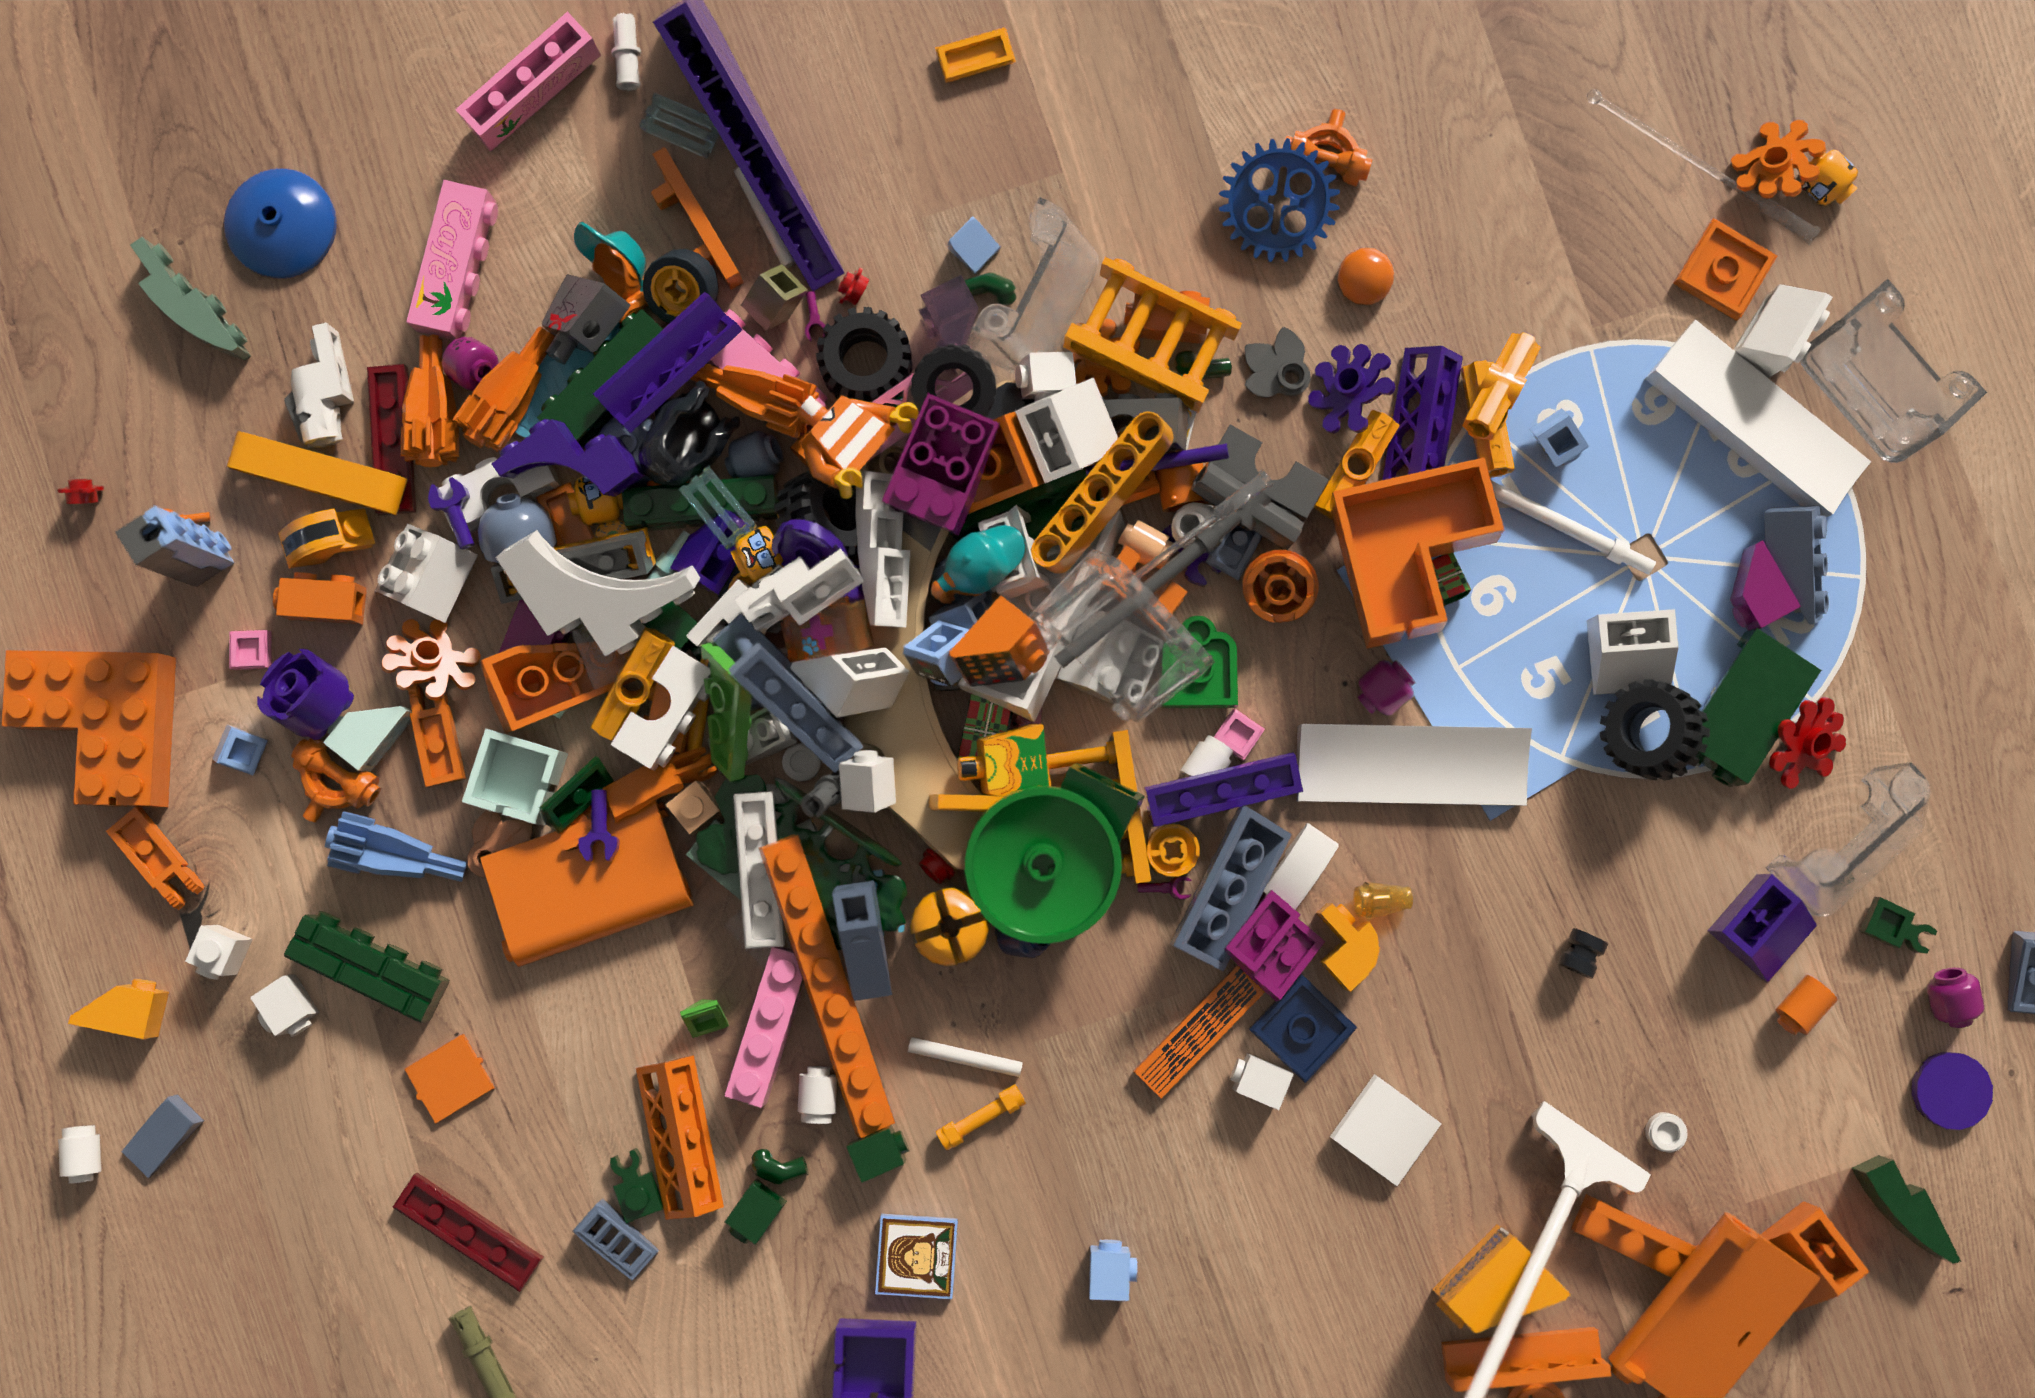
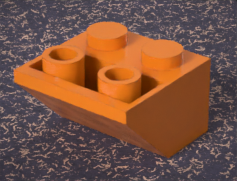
M1805 1201L1801 1202L1760 1234L1820 1278V1281L1794 1312L1840 1296L1869 1273V1270L1822 1209Z

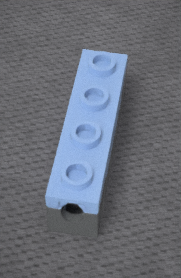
M154 506L146 511L144 515H140L115 531V534L135 565L194 587L200 586L220 573L222 569H226L234 564L233 559L228 553L231 550V546L219 531L213 532L205 525L195 524L190 518L184 519L174 511L168 512L157 506Z

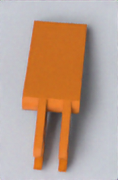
M698 747L671 757L664 768L659 765L656 771L644 765L604 787L603 790H607V802L614 822L617 823L624 817L637 813L660 797L680 792L684 788L683 783L702 782L710 779L717 772L716 766L706 769L712 764L711 754L700 757L706 752L705 747Z

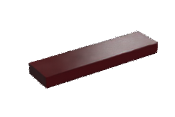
M405 364L367 367L373 468L408 479L397 514L416 513L413 461L406 462L405 456H401L402 405L408 385V367ZM375 510V513H376L377 515H379V516H381V515H392V514H388V513H385V512H381V511Z
M415 1173L392 1206L519 1292L524 1289L544 1256L419 1173Z

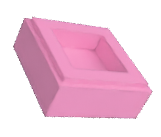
M268 630L230 631V669H268L272 665V632Z
M1233 708L1214 735V738L1226 744L1233 750L1232 754L1244 761L1265 729Z

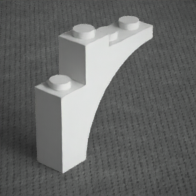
M538 530L504 549L496 557L547 636L557 630L565 634L583 622L605 656L616 650L621 655L634 648L638 641L637 638L645 628L643 624L663 612L661 607L672 600L675 605H678L695 594L693 588L700 580L693 566L680 572L654 579L625 580L606 577L584 569L562 556L549 545Z

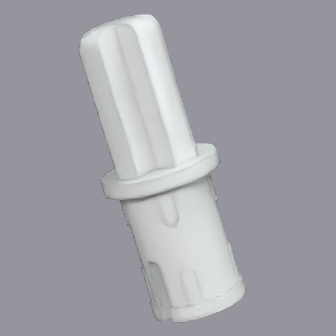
M619 13L613 19L615 47L611 50L612 56L616 59V87L620 90H636L641 86L638 69V57L641 55V50L637 47L635 18L631 14Z

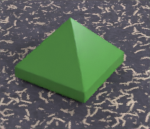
M701 999L680 1012L692 1038L729 1026L717 1000Z

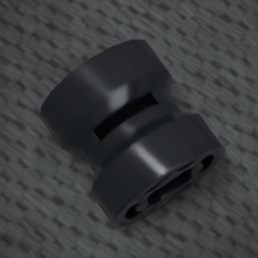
M1573 928L1568 938L1571 947H1568L1567 951L1561 953L1557 963L1577 974L1593 979L1598 969L1596 957L1604 955L1608 943L1587 932Z

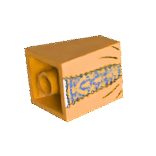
M1496 1224L1432 1289L1441 1298L1436 1305L1460 1329L1466 1324L1477 1333L1499 1325L1532 1254L1515 1236ZM1545 1267L1522 1316L1564 1301L1571 1295Z

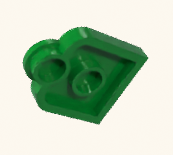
M1204 616L1189 617L1182 623L1179 632L1168 635L1162 643L1161 708H1237V646L1234 639L1227 633L1217 631L1214 623Z

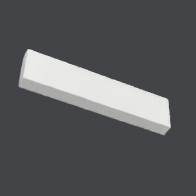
M774 791L736 793L733 796L745 949L782 947L785 945L784 922L758 849L778 841Z

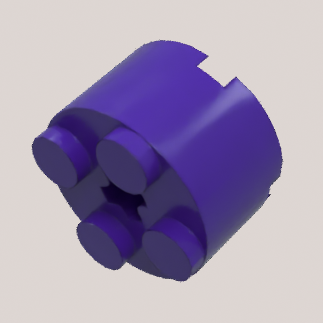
M299 649L302 653L295 655L290 652L285 653L275 660L265 672L260 683L265 689L262 698L257 696L258 707L263 714L296 735L318 740L326 734L328 728L336 721L341 712L350 707L354 695L349 690L346 676L311 651Z

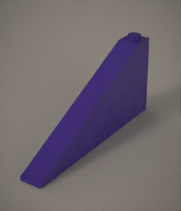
M682 0L666 9L653 21L655 27L812 291L845 274L703 0Z

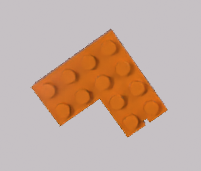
M1484 457L1333 491L1329 506L1366 649L1399 642L1405 632L1408 639L1442 632L1448 620L1431 558L1498 542L1504 527Z
M6 650L2 726L22 730L78 731L73 804L88 806L168 807L176 658L160 653Z

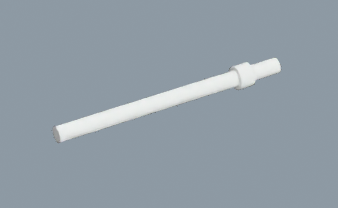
M1491 480L1496 500L1605 553V558L1619 565L1623 562L1647 575L1653 570L1656 561L1631 550L1630 544L1618 538L1613 541Z

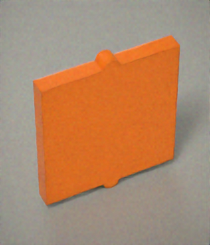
M464 1034L404 1069L418 1092L416 1099L423 1101L435 1124L495 1088L482 1066L483 1058L476 1056Z

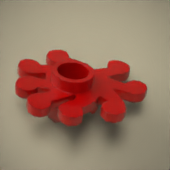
M1822 697L1817 704L1810 700H1804L1799 706L1801 715L1796 723L1786 719L1779 724L1778 735L1787 749L1774 752L1770 757L1769 766L1771 769L1780 772L1784 769L1786 763H1790L1781 775L1780 781L1784 787L1794 789L1799 783L1798 774L1805 767L1816 770L1818 775L1823 777L1831 774L1833 762L1831 759L1826 758V756L1833 750L1841 752L1846 746L1845 736L1833 733L1841 729L1844 717L1843 714L1834 711L1835 704L1832 699Z

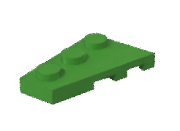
M715 642L701 645L702 659L709 660L711 677L704 679L705 693L710 695L714 707V714L707 717L711 761L731 782L744 778L745 762L748 760V730L752 724L750 710L753 695L731 676L728 669L735 662Z

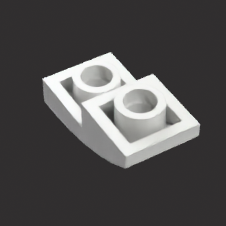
M1307 823L1285 851L1284 859L1273 871L1263 892L1267 894L1270 890H1273L1296 910L1339 847L1338 843Z

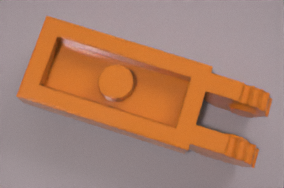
M418 683L412 684V687L408 690L412 709L410 718L425 787L431 788L466 779L451 706L448 705L446 691L441 699L434 700L435 708L425 710L423 691Z
M135 806L106 830L107 834L153 889H157L173 908L180 910L186 903L183 895L168 882L175 875L179 877L191 892L198 895L204 890L205 886L199 877L187 867L188 863L142 807Z

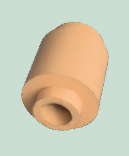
M1140 520L1136 522L1135 526L1127 523L1117 542L1123 545L1122 550L1127 545L1140 555L1138 563L1150 569H1153V567L1161 569L1166 565L1176 546L1175 543L1168 540L1170 536Z

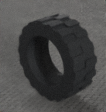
M951 343L947 346L934 348L933 351L927 353L922 358L911 380L913 404L920 412L928 393L937 397L935 382L938 376L945 370L959 369L967 373L973 383L971 398L960 407L987 417L994 404L997 389L995 372L993 373L992 365L988 359L985 360L982 353L978 350L974 351L969 348L970 346L964 344L959 346Z

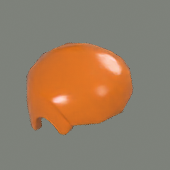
M1359 248L1342 260L1337 276L1339 287L1343 295L1355 304H1375L1383 300L1394 282L1393 265L1387 255L1377 249Z

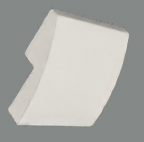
M1374 1074L1330 1137L1394 1185L1398 1186L1442 1123Z

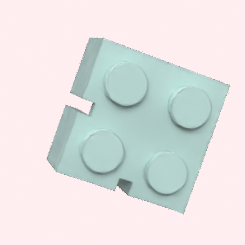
M485 728L462 802L493 812H499L529 823L546 825L542 819L539 807L554 794V792L549 791L550 785L558 786L568 753Z

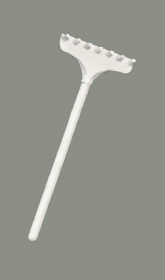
M1545 1101L1532 1113L1533 1125L1540 1134L1545 1136L1559 1150L1565 1163V1180L1561 1186V1193L1465 1398L1485 1397L1575 1199L1579 1197L1581 1191L1594 1182L1604 1181L1628 1194H1636L1644 1189L1651 1175Z

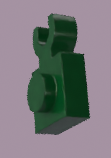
M1874 897L1860 928V932L1893 948H1901L1903 941H1905L1906 946L1912 952L1928 954L1929 949L1919 944V934L1922 932L1934 936L1937 934V930L1930 925L1911 924L1915 913L1882 897Z
M637 1148L629 1151L632 1158V1165L630 1167L622 1166L618 1155L610 1159L613 1172L621 1176L623 1182L614 1185L613 1188L626 1223L663 1209L661 1195L652 1171L641 1175L639 1168L642 1164V1156Z

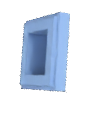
M971 217L948 241L949 251L974 274L1001 249L999 244L974 217Z
M226 725L213 760L218 764L254 775L268 740Z

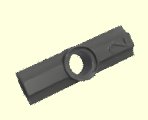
M1211 462L1206 463L1193 481L1190 490L1195 492V494L1223 510L1224 516L1232 509L1235 510L1242 519V522L1238 524L1240 527L1250 532L1252 530L1283 550H1288L1302 532L1304 523L1272 503V498L1250 483L1240 482Z

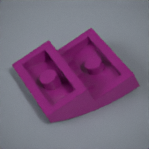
M1270 890L1224 950L1262 990L1275 1001H1279L1325 941L1298 919L1301 914L1273 890Z

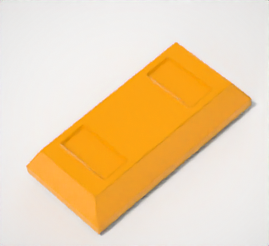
M1006 27L935 47L946 83L1016 63Z

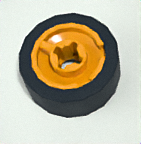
M677 249L669 251L650 264L644 274L642 288L645 301L652 312L663 321L671 323L704 292L709 294L716 302L719 285L717 275L709 261L697 252ZM677 281L681 289H685V293L678 291L676 288Z

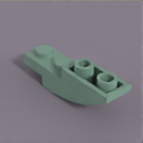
M141 237L130 244L150 273L148 277L138 284L169 318L217 350L242 360L251 357L244 347V344L248 342L244 334L234 323L229 325L223 317L227 310L214 294L207 296L198 288L193 289L181 273L176 275L170 267V264L174 261L160 243L154 246L144 237Z

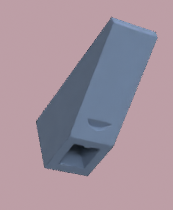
M1820 506L1772 507L1764 512L1765 545L1801 606L1799 608L1808 624H1816L1823 618V614H1827L1829 607L1828 592L1822 591V576H1826L1828 570L1827 554L1821 553V539H1825L1827 533L1826 517L1820 516Z
M875 881L836 886L832 894L839 936L854 1001L892 995Z

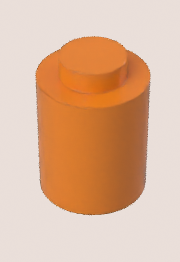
M1805 975L1775 1009L1780 1016L1777 1022L1793 1035H1796L1798 1032L1807 1035L1838 999L1820 981L1810 975Z

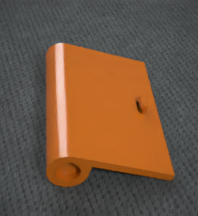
M656 800L646 805L637 813L624 817L617 823L614 822L612 813H607V831L620 840L619 850L612 861L605 859V844L603 841H598L593 845L592 862L586 861L578 847V839L590 832L591 819L566 827L560 834L555 831L480 857L506 939L502 941V949L508 962L514 961L518 967L694 905L688 881L683 871L678 868Z
M1724 1212L1609 1355L1608 1358L1613 1364L1610 1369L1622 1382L1629 1385L1632 1381L1636 1384H1641L1645 1381L1668 1398H1724L1816 1286L1820 1278L1739 1219Z

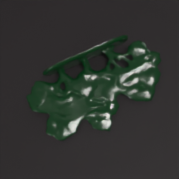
M758 774L744 775V778L731 782L726 778L715 795L718 808L725 822L723 825H711L696 835V842L699 847L696 853L699 862L721 875L739 873L733 795L736 793L767 791L764 780ZM775 777V785L790 798L788 803L775 804V812L782 813L776 821L777 840L791 835L799 836L836 949L843 950L832 892L836 886L853 884L852 875L856 866L861 867L858 873L861 875L865 874L864 882L873 879L878 883L876 893L882 931H897L901 925L906 923L900 909L902 901L907 895L906 884L900 877L895 875L875 876L870 868L868 857L874 855L894 867L901 866L902 862L885 847L830 809H827L824 814L818 817L825 822L819 831L798 828L794 824L796 808L798 805H801L803 797L807 794L789 782ZM833 829H836L858 844L853 858L837 860L825 851L824 841ZM850 864L848 872L839 871L840 866Z

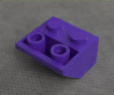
M1756 874L1707 931L1764 982H1769L1815 929L1817 924L1803 901L1773 874Z

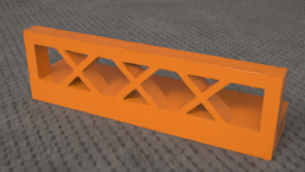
M694 1055L636 1068L665 1219L697 1217L724 1208ZM651 1073L657 1074L658 1092L654 1089ZM661 1113L663 1114V1116H664L665 1119H666V1124H667L666 1131H665V1130L663 1129V1127L661 1126V1122H660V1114H661ZM668 1151L673 1155L674 1168L669 1165ZM676 1190L681 1195L683 1208L678 1209L675 1197Z
M1586 1194L1571 1227L1573 1231L1671 1278L1697 1247Z
M1587 1327L1513 1335L1489 1388L1610 1377V1364L1601 1357L1598 1329ZM1493 1337L1441 1342L1445 1381L1454 1392L1469 1390Z

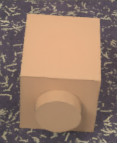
M694 781L666 804L689 835L696 836L698 832L703 831L722 815L716 799L706 786L699 781Z

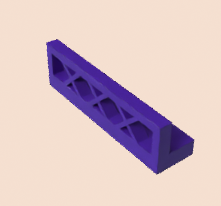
M704 292L597 389L593 395L631 433L733 340L742 329L722 311L709 294Z
M1442 345L1405 348L1393 415L1394 421L1400 427L1388 445L1382 480L1395 478L1397 471L1404 464L1409 469L1408 474L1445 466L1463 356ZM1428 357L1426 369L1416 377L1414 374L1416 358ZM1418 392L1421 395L1420 405L1410 413L1408 410L1409 400ZM1412 428L1415 432L1414 440L1404 450L1401 445L1403 435Z
M1293 752L1144 787L1148 803L1147 812L1154 827L1303 792L1297 759Z

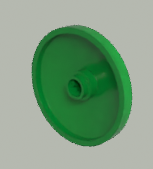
M1027 787L1007 794L997 800L977 821L966 848L965 876L973 902L980 909V913L995 928L1010 937L1025 942L1039 944L1056 943L1071 939L1087 931L1110 908L1121 880L1122 857L1120 846L1109 821L1089 800L1075 792L1059 787Z

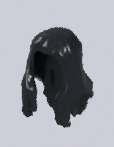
M699 380L689 393H682L679 397L670 401L667 399L655 410L653 425L641 443L638 452L641 469L651 481L669 486H678L686 483L692 477L707 470L718 459L730 436L740 426L739 416H734L732 419L725 416L721 421L719 420L714 409L705 401L709 394V388L705 382Z

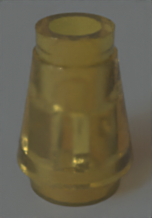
M1364 882L1362 886H1356L1354 889V909L1357 916H1365L1368 920L1403 911L1404 909H1411L1413 906L1412 890L1409 886L1402 887Z

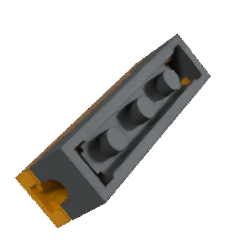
M647 527L553 547L562 556L576 565L591 572L617 579L648 574L656 564ZM495 563L491 567V572L501 604L523 600L501 565Z

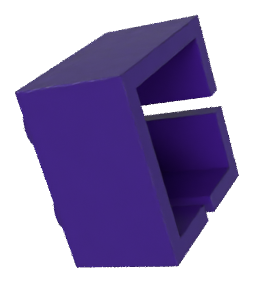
M840 1318L835 1330L834 1364L837 1365L833 1378V1398H871V1393H878L877 1398H914L917 1321Z

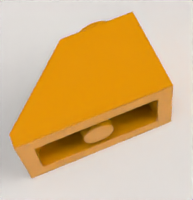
M133 979L132 984L115 986L72 1014L68 1024L139 1039L159 1037L169 992L156 989V982Z

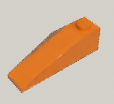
M595 641L533 646L520 645L481 660L490 700L505 734L609 692L615 682L618 670L624 666L633 648L621 655L616 650L605 656ZM629 678L622 683V685L624 686L638 679Z

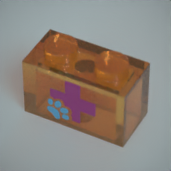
M844 595L800 626L791 614L780 620L789 662L857 652L874 645L864 599L850 602L849 596Z

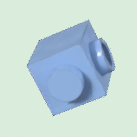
M1562 408L1530 428L1540 447L1556 468L1575 461L1582 455V451L1590 447L1570 415Z
M1099 1240V1246L1090 1245V1300L1129 1301V1282L1137 1281V1258H1130L1129 1247H1122V1241Z

